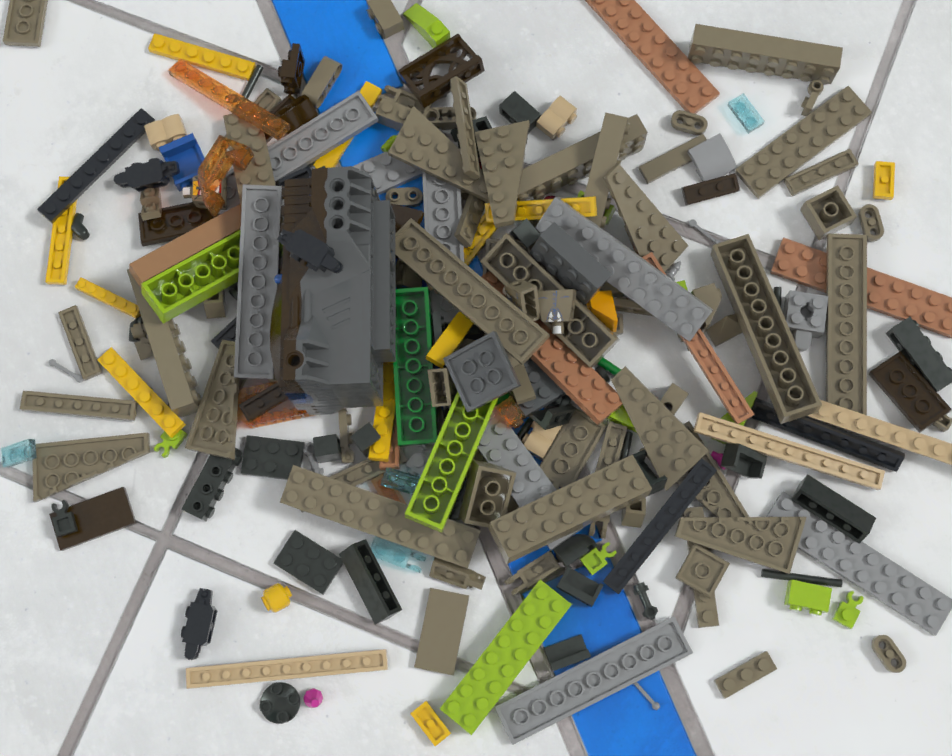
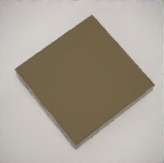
M694 543L675 579L711 598L730 563Z

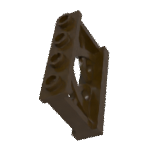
M460 34L449 38L398 70L401 81L419 100L423 108L451 92V78L457 76L466 83L485 71L482 58L476 55L461 38ZM461 49V50H462V54H461L459 57H457V56H458V52H457V51H459V50ZM466 55L469 57L470 60H464ZM436 64H451L448 73L444 76H430ZM415 77L416 79H419V81H413L411 79ZM423 85L424 88L419 90L416 86Z

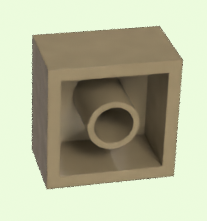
M838 185L805 201L800 209L819 241L826 238L828 233L834 234L851 225L857 218Z

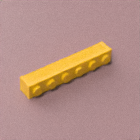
M80 277L75 285L78 291L135 319L141 316L138 305Z

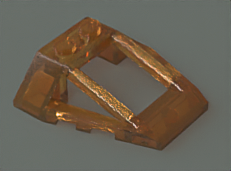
M219 135L198 169L202 199L206 208L214 217L217 216L225 203L222 196L215 191L232 165L245 171L254 157L250 147L222 135ZM230 146L233 150L227 151V148Z

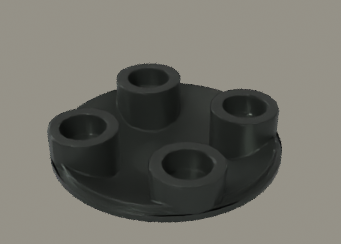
M284 682L270 685L263 692L260 701V711L267 720L276 724L289 722L296 716L300 708V696L297 690L292 685Z

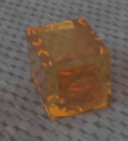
M512 396L495 407L508 428L513 427L515 429L524 423L525 415Z

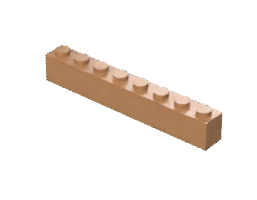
M241 204L130 263L129 272L140 288L141 284L241 230Z

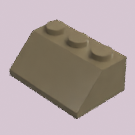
M473 460L459 512L460 519L466 524L489 528L491 521L506 515L516 472L492 463Z

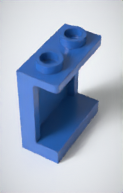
M193 133L159 147L166 162L176 161L179 164L180 173L172 176L179 192L183 191V187H192L194 176L211 172Z

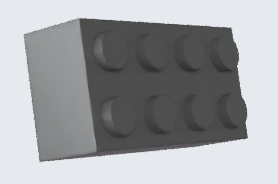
M555 222L539 236L530 251L532 257L537 262H540L551 275H554L565 288L576 290V298L585 304L601 290L612 275Z

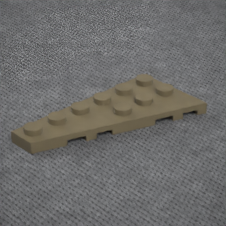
M413 106L388 155L489 203L483 170L480 168L481 177L476 180L465 175L462 170L463 162L460 149Z
M529 120L475 132L495 228L513 225L515 222L517 198L522 178L528 130L530 128Z
M615 164L603 178L612 199L616 202L618 214L624 221V228L634 252L640 257H644L652 252L665 272L688 247V244L622 166Z
M222 340L185 448L195 452L235 460L239 378L234 377L235 342Z
M625 366L611 381L659 478L664 475L668 478L664 487L667 491L709 450Z
M690 421L686 422L684 425L704 445L699 435L693 432L694 427ZM708 451L702 459L717 469V471L695 499L716 517H749ZM694 466L676 482L678 485L682 483Z
M149 433L32 444L33 502H39L149 454Z
M680 517L674 537L790 574L807 517Z

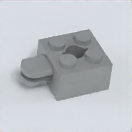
M792 290L785 296L783 315L791 334H793L799 352H804L811 346L812 338L819 339L823 335L828 296Z

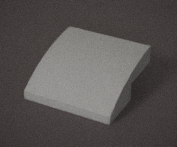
M720 133L689 149L687 152L695 164L696 172L702 182L725 176L737 168L735 160Z

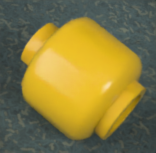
M276 583L263 591L261 599L267 611L271 610L273 613H277L290 605L289 598L292 597L288 586L283 587L282 584Z

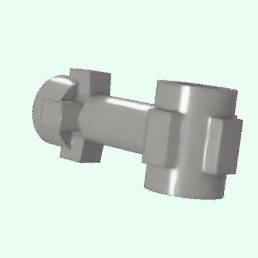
M309 442L303 449V453L309 457L312 469L310 471L323 475L324 470L319 468L315 457L314 445L312 442Z

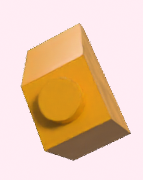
M599 291L585 306L612 332H616L618 319L612 291Z

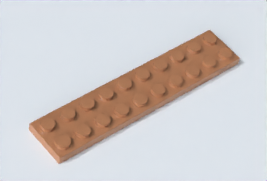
M585 0L685 111L696 114L719 96L720 92L635 0Z
M783 237L770 273L826 293L827 253ZM867 267L868 309L902 321L911 317L912 320L919 324V327L952 338V297Z
M491 271L481 276L506 297L503 293L505 285ZM540 319L534 321L550 337L530 358L599 425L623 405L618 393L556 334H552V330Z

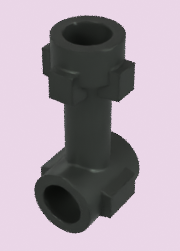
M644 582L634 585V595H639L644 607L643 617L650 620L655 619L658 609L650 603L646 593L649 590L648 586Z

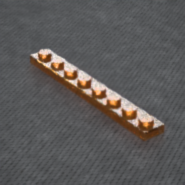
M181 59L168 70L170 76L277 140H280L291 129L290 124Z

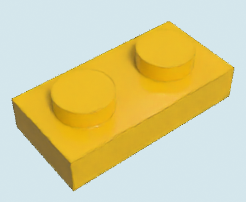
M876 161L874 163V199L892 200L894 198V162Z
M427 700L410 713L434 746L451 734Z

